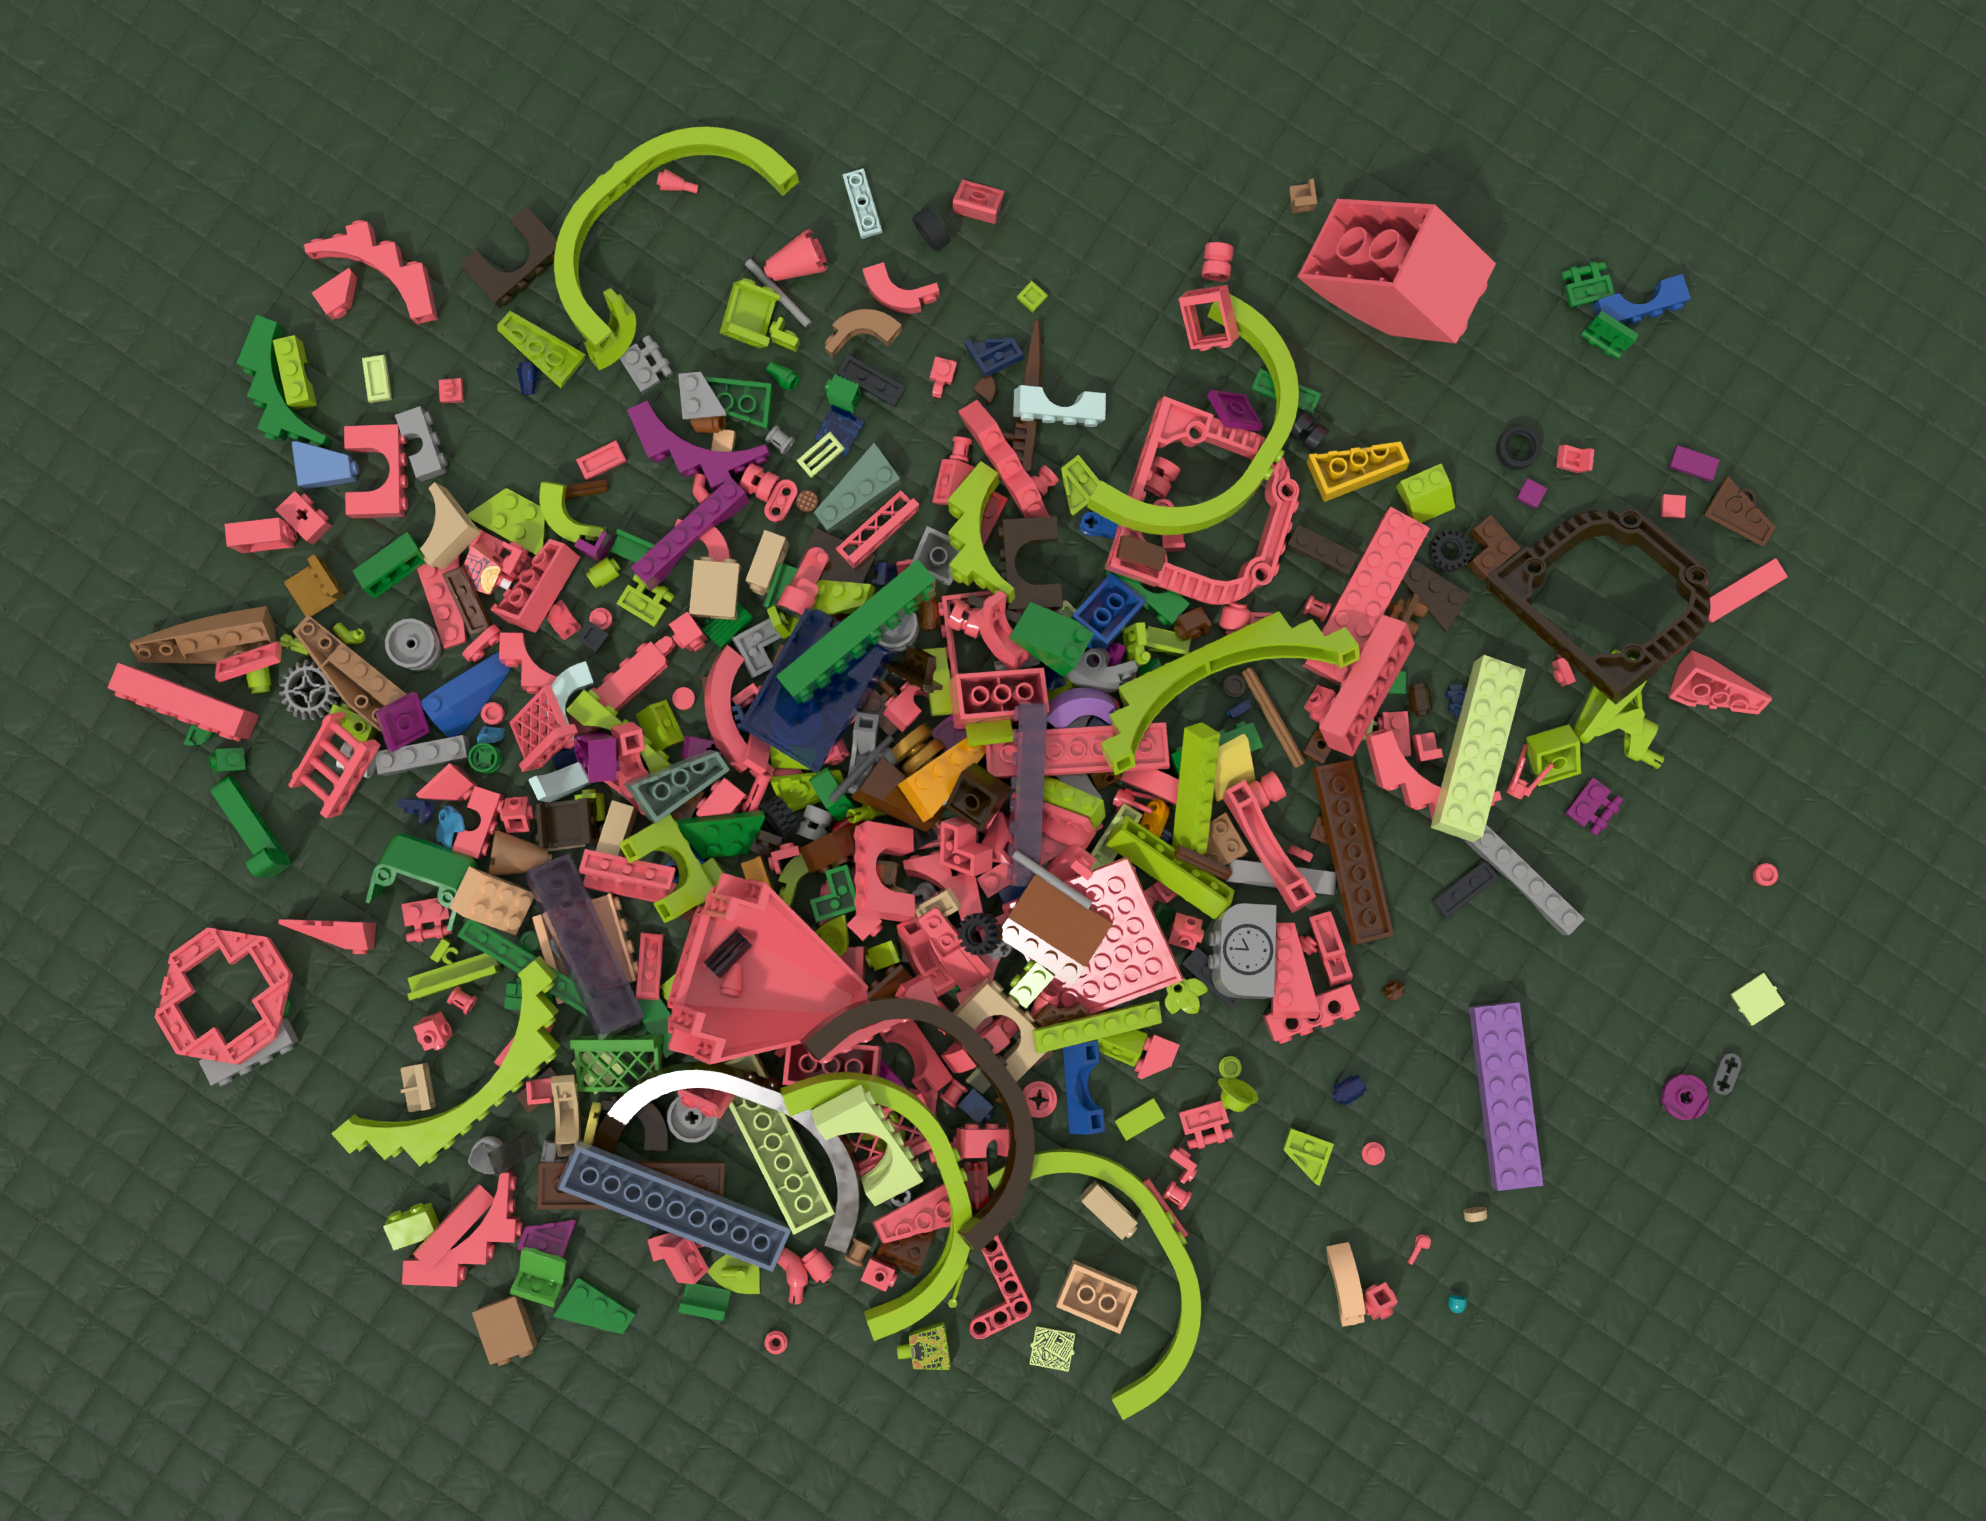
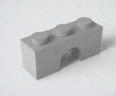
M419 406L396 414L395 418L401 435L407 440L421 438L423 441L420 452L409 456L416 478L422 482L447 473L445 469L447 461L444 454L439 451L438 445H440V440L437 433L432 431L433 419L429 411L426 412Z

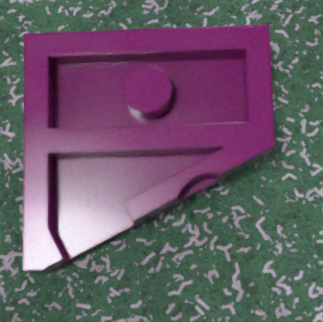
M569 1220L525 1227L517 1249L522 1251L524 1247L536 1248L541 1252L564 1258L577 1221Z

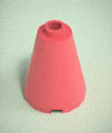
M810 228L803 231L766 260L764 270L769 279L772 278L774 281L828 270V266L823 265V263L827 262L818 239L813 240L810 236L813 234Z

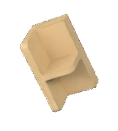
M428 1062L401 1068L404 1089L400 1091L405 1093L408 1111L414 1112L436 1107Z

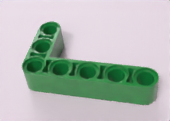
M231 775L210 788L212 795L252 852L253 856L247 859L245 864L255 877L273 878L292 865L286 852L239 783Z

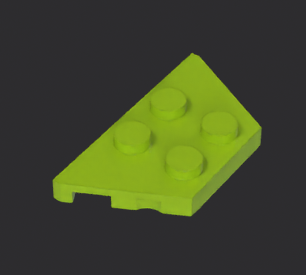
M505 488L468 513V517L507 540L521 545L524 549L535 555L544 546L546 520L542 514L541 507L508 488Z

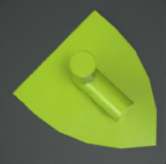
M725 1254L707 1272L718 1284L728 1290L743 1294H760V1267Z

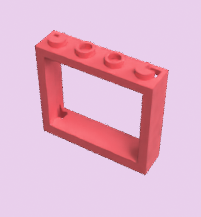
M990 590L942 596V602L938 603L939 615L944 616L945 624L941 625L942 638H947L948 646L944 648L947 660H950V680L955 674H958L953 629L947 627L951 616L950 605H955L957 600L968 603L967 600L970 594L986 600L989 596H993ZM1016 611V613L1021 614V615H1022V613L1024 612V611Z

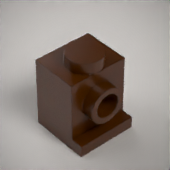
M1198 607L1178 616L1174 631L1176 636L1182 639V641L1190 638L1194 640L1202 634L1204 637L1209 635L1212 623L1202 607Z
M1315 730L1301 754L1313 762L1322 765L1332 748L1328 747L1321 731ZM1318 741L1324 742L1325 747L1323 749L1317 747Z

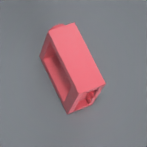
M1228 285L1186 291L1179 297L1191 349L1199 348L1200 351L1211 349L1212 346L1227 348L1233 345V342L1239 337ZM1219 301L1226 333L1202 336L1195 305Z
M280 518L225 524L227 547L240 553L293 548L297 540L296 530L288 522Z

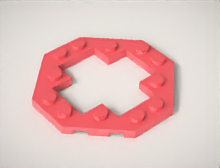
M206 928L170 954L168 961L170 966L167 977H164L160 993L162 998L159 1008L156 1009L155 1019L176 1054L241 1065L278 1038L293 974L271 938ZM219 949H221L229 964L232 965L250 953L270 986L252 999L253 1004L263 1019L228 1044L220 1030L216 1027H213L197 1038L178 1006L179 1003L196 992L185 973Z

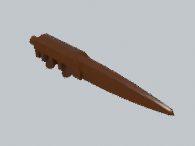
M1037 319L1034 322L1023 380L1024 386L1041 387L1040 323ZM1018 417V423H1015L1014 433L1003 432V437L1006 441L1013 442L1012 449L1016 452L1023 469L1029 474L1032 472L1038 419L1022 421L1021 417Z

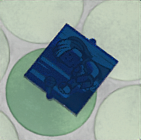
M832 405L814 439L819 442L831 432L845 448L841 454L846 456L865 422L851 415L850 411L845 412ZM830 439L824 445L828 446L833 441Z

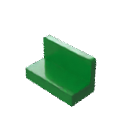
M617 529L616 534L618 537L611 552L636 563L655 545Z
M785 563L777 565L764 604L765 607L769 608L775 605L779 609L776 605L785 587L790 586L798 568Z
M699 1283L686 1284L679 1313L724 1321L727 1315L731 1290Z

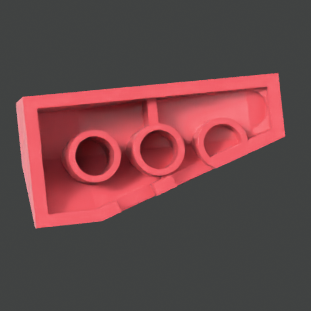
M1693 650L1679 664L1668 695L1670 699L1687 706L1696 707V704L1708 705L1710 709L1725 707L1730 708L1734 712L1759 714L1772 700L1770 695L1723 665Z

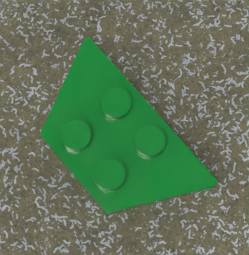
M764 810L685 818L677 819L680 832L702 859L748 854L765 819Z

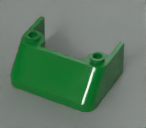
M404 833L396 834L388 842L373 870L366 903L370 904L384 892L385 886L391 885L396 880L397 873L439 887L438 901L442 906L449 908L469 866L477 869V863L469 855ZM452 910L447 930L452 931L464 920V917Z

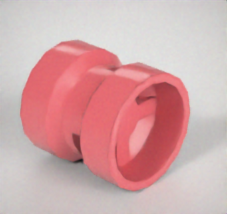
M1045 465L1039 469L1038 477H1031L1041 496L1048 492V487L1055 486L1059 482L1057 476Z

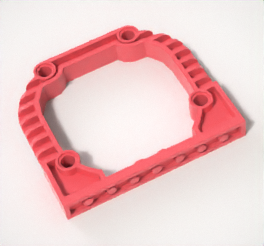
M1163 396L1157 402L1128 496L1141 502L1144 501L1146 491L1143 490L1145 484L1149 483L1153 470H1150L1157 447L1163 448L1177 441H1181L1187 447H1194L1204 441L1245 456L1253 461L1266 438L1249 430L1225 427L1221 420L1213 417V414ZM1190 429L1196 431L1197 439L1191 437ZM1283 457L1279 463H1273L1272 468H1274V471L1265 487L1266 501L1271 507L1255 558L1248 560L1242 565L1235 580H1213L1174 566L1167 562V555H1165L1162 571L1155 572L1140 564L1132 565L1118 559L1116 554L1120 536L1124 535L1145 541L1142 532L1118 525L1105 569L1207 604L1224 605L1238 601L1252 592L1254 588L1268 584L1273 576H1276L1280 566L1278 563L1279 556L1283 554L1286 547L1284 540L1286 534H1289L1292 528L1291 517L1299 505L1297 500L1299 486L1296 481L1290 479V471ZM1282 487L1287 488L1289 492L1288 497L1282 493ZM1257 570L1261 571L1263 575L1261 581L1256 578Z

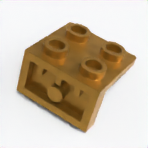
M315 554L307 559L310 563L308 567L284 582L304 615H309L310 617H314L346 596L323 558Z

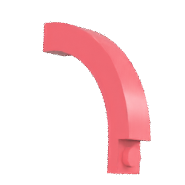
M727 645L715 659L707 678L704 701L705 714L711 735L722 755L739 773L748 768L750 774L756 778L758 773L743 763L747 744L735 725L730 703L734 677L745 659ZM770 764L767 765V769L771 772L775 770Z

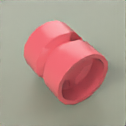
M1221 242L1207 243L1204 252V259L1207 261L1204 262L1202 267V277L1211 281H1228L1231 275V265L1229 263L1233 259L1234 247Z
M1156 456L1150 468L1153 470L1149 483L1145 484L1144 488L1159 497L1166 498L1171 489L1170 482H1175L1181 470L1167 459Z
M751 463L743 474L739 486L748 494L756 493V498L767 503L776 485L780 482V477L771 472L764 473L763 468Z
M957 600L947 627L956 631L963 629L966 635L977 638L980 631L976 612L980 608L975 607L971 609L970 604Z
M1273 771L1262 776L1261 782L1255 780L1248 784L1261 810L1268 807L1271 800L1277 802L1286 797V792Z

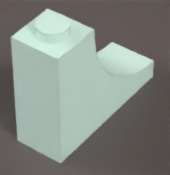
M579 762L558 771L540 776L536 775L528 779L537 799L548 803L556 802L592 784L588 782Z

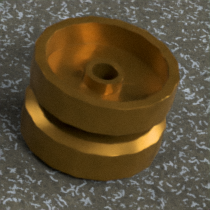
M926 722L908 734L891 750L899 762L909 757L901 768L907 777H910L936 759L946 748L939 738H934L925 744L933 734V730Z

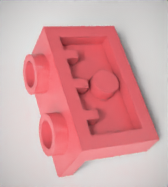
M503 541L501 546L511 554L507 555L504 559L502 571L516 581H519L518 576L522 571L530 567L532 558L527 555L529 551L513 541L510 544Z
M1408 711L1380 713V717L1376 720L1378 723L1377 730L1384 728L1392 730L1403 756H1411Z

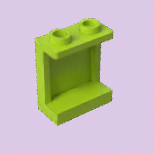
M743 278L740 281L734 282L720 334L759 349L767 347L770 340L769 337H766L775 302L780 300L781 295L776 294L775 290L770 287L763 286L761 288L756 286L755 282L750 279Z

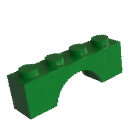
M1106 564L1104 565L1103 570L1106 571L1104 575L1108 577L1112 573L1146 601L1142 608L1146 611L1152 610L1156 614L1155 618L1164 626L1168 624L1171 627L1177 620V617L1190 604L1178 593L1172 591L1152 593L1142 587L1139 581L1106 570Z

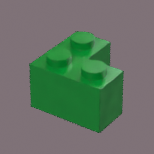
M849 865L825 871L831 894L810 900L816 922L856 910V887Z

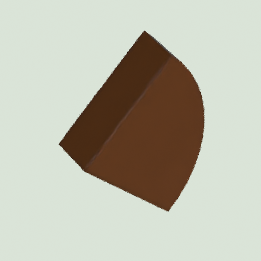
M991 375L986 378L983 376L973 388V391L989 404H991L995 395V383Z

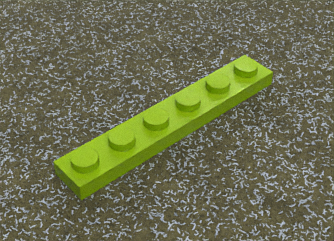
M1152 1000L1033 1029L1032 1035L1035 1052L1040 1054L1160 1024L1162 1019L1159 1001Z

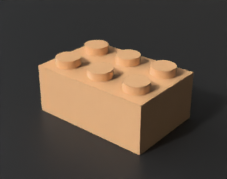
M469 866L449 908L463 917L516 935L535 894L518 884Z
M1073 1260L1057 1297L1056 1307L1120 1334L1138 1290L1136 1286Z

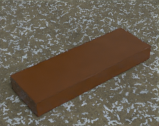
M465 566L444 572L442 574L469 634L473 635L485 631L492 626Z

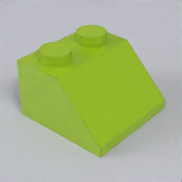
M1442 464L1404 479L1396 485L1409 517L1420 523L1455 509L1451 483Z
M1569 724L1526 737L1527 755L1535 779L1549 764L1552 763L1554 765L1549 773L1540 781L1538 787L1581 774L1580 741Z

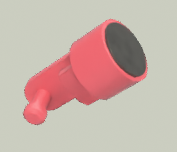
M813 547L806 552L790 586L785 587L776 605L781 611L791 617L806 621L816 603L814 598L819 590L816 583L826 563L829 561V555L822 548Z

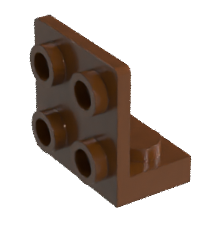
M937 1229L896 1241L881 1243L875 1258L913 1276H917Z

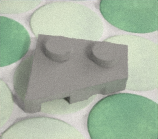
M701 372L678 374L683 420L727 416L725 409Z

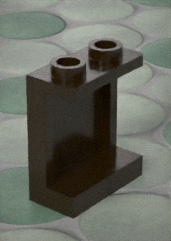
M595 798L536 803L534 817L537 821L536 841L539 844V848L598 844Z

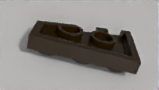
M1414 559L1402 579V583L1422 603L1429 615L1438 622L1440 628L1445 633L1470 595Z

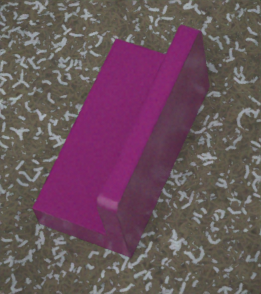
M603 531L595 546L579 538L574 546L583 554L600 562L606 557L614 543V539Z

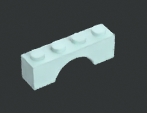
M1020 385L1014 390L1013 417H1021L1022 421H1033L1035 418L1042 419L1044 423H1054L1057 420L1063 421L1065 425H1075L1078 422L1084 423V426L1096 427L1105 420L1106 393L1084 391L1077 396L1072 406L1060 407L1048 400L1042 387Z

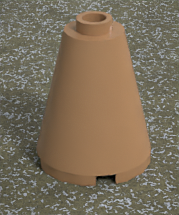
M495 830L489 874L495 876L543 872L546 867H550L552 854H548L547 848H539V845Z

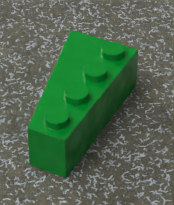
M705 377L728 416L770 431L774 386L771 383Z
M1246 721L1235 724L1233 725L1235 729L1226 732L1225 729L1218 731L1220 733L1219 746L1245 734L1249 741L1250 752L1263 748L1253 722L1247 724ZM1182 746L1171 750L1172 754L1169 756L1170 764L1178 780Z

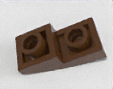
M1123 535L1120 536L1116 558L1132 565L1140 564L1155 572H1159L1163 568L1166 549Z

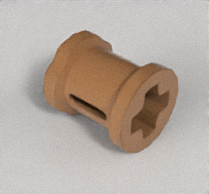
M854 1237L852 1240L853 1245L848 1255L844 1256V1259L856 1266L862 1267L865 1254L872 1245Z

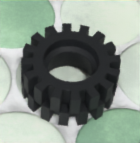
M1446 530L1432 540V543L1429 545L1430 551L1428 556H1431L1430 562H1434L1436 569L1439 567L1441 568L1440 571L1452 572L1460 569L1469 561V555L1472 553V550H1470L1471 543L1467 542V536H1462V532L1459 531L1457 533L1455 532L1456 530ZM1445 543H1453L1457 547L1458 555L1456 558L1447 559L1443 556L1442 546Z
M775 795L760 805V810H764L765 822L769 824V828L773 829L777 836L784 839L798 829L799 825L795 815L792 814V810L787 807V803L783 802L781 797L779 798V796Z
M974 913L964 917L965 920L960 922V925L963 927L958 928L957 931L961 932V935L957 937L958 940L962 939L963 942L960 943V946L966 947L964 951L970 952L971 955H982L998 948L996 944L1001 943V939H998V936H1002V932H998V929L1002 928L1001 925L995 924L998 921L997 918H992V914ZM978 925H981L985 931V938L982 943L978 942L975 937V928Z

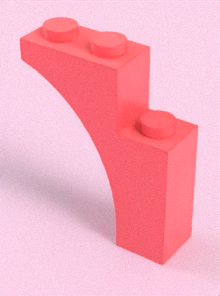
M940 851L931 852L930 855L923 857L914 855L909 857L908 860H903L907 876L928 881L942 891L949 887L952 889L962 905L958 910L961 921L965 920L964 917L970 914L983 913L976 876L973 877L959 872L957 876H952L951 868L940 865ZM981 925L975 928V932L984 930Z

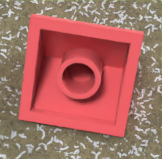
M962 179L953 199V213L996 224L1005 191Z

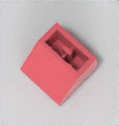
M724 778L721 781L719 779L711 788L712 794L708 798L704 797L696 808L699 810L696 814L704 817L738 813L749 795L730 780Z

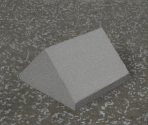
M927 526L911 564L918 559L936 579L937 583L950 586L953 578L951 577L949 564L960 551L952 547L948 535Z

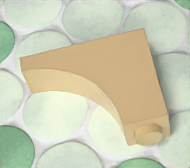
M434 482L429 487V490L435 502V521L428 539L420 550L425 555L424 560L429 566L433 568L436 566L445 570L481 532L449 490Z

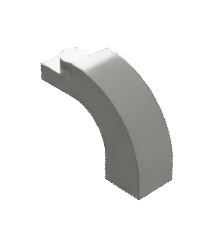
M1084 652L1075 669L1065 676L1080 688H1093L1105 693L1117 692L1120 682L1126 683L1135 677L1138 667L1134 660L1093 672L1088 670L1083 664Z
M856 713L848 776L876 748L879 715ZM874 763L845 793L854 794L874 766Z

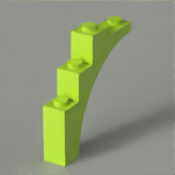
M980 461L947 500L949 512L959 519L948 532L950 544L960 551L949 564L951 577L958 583L963 582L968 586L974 580L982 589L987 588L992 591L993 595L1000 590L1007 595L1006 602L1010 604L1015 598L1014 588L1001 578L993 568L981 541V525L984 511L990 496L1000 483L999 474Z

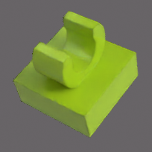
M444 937L430 958L437 963L443 959L446 964H452L453 961L447 957V953L451 951L458 954L459 950L456 947H449L453 941Z

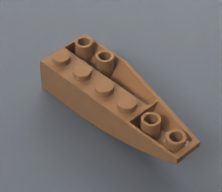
M267 606L218 614L179 624L131 641L130 646L138 662L217 664L219 660L277 642L273 619Z
M307 615L293 630V633L344 702L382 733L375 711L407 694L312 617Z

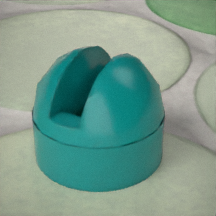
M1449 1295L1448 1305L1450 1310L1454 1313L1463 1312L1467 1305V1298Z

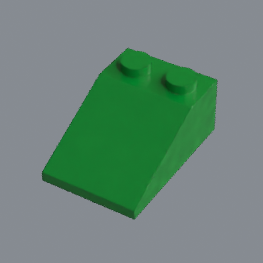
M1029 602L1008 638L1064 677L1075 669L1094 633L1076 620Z

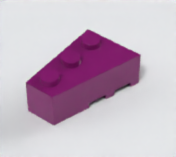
M601 731L575 734V756L588 782L617 780L616 771H620V762L618 757L616 758V738Z

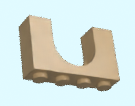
M986 978L952 1013L963 1019L973 1029L984 1019L993 1015H1004L1017 1023L1020 1028V1036L1017 1042L1002 1056L1007 1063L1006 1069L1017 1082L1046 1053L1038 1054L1034 1048L1032 1030L1041 1028V1026L1035 1022L1031 1012L1028 1010L1024 1012L1019 1007L1020 1003L1002 992L1004 989L997 981L993 980L991 982Z

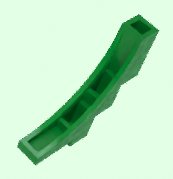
M256 315L236 364L243 368V373L254 377L247 397L253 400V405L265 409L257 429L264 433L263 437L274 442L277 441V438L285 441L287 437L300 442L302 438L308 440V445L330 448L332 440L306 425L294 410L287 405L279 379L278 362L273 340L282 337L284 328L275 321Z

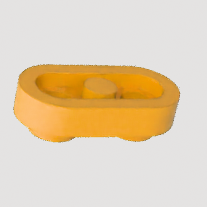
M1155 799L1147 805L1148 808L1152 809V813L1145 811L1140 825L1160 838L1169 815V807L1162 800Z

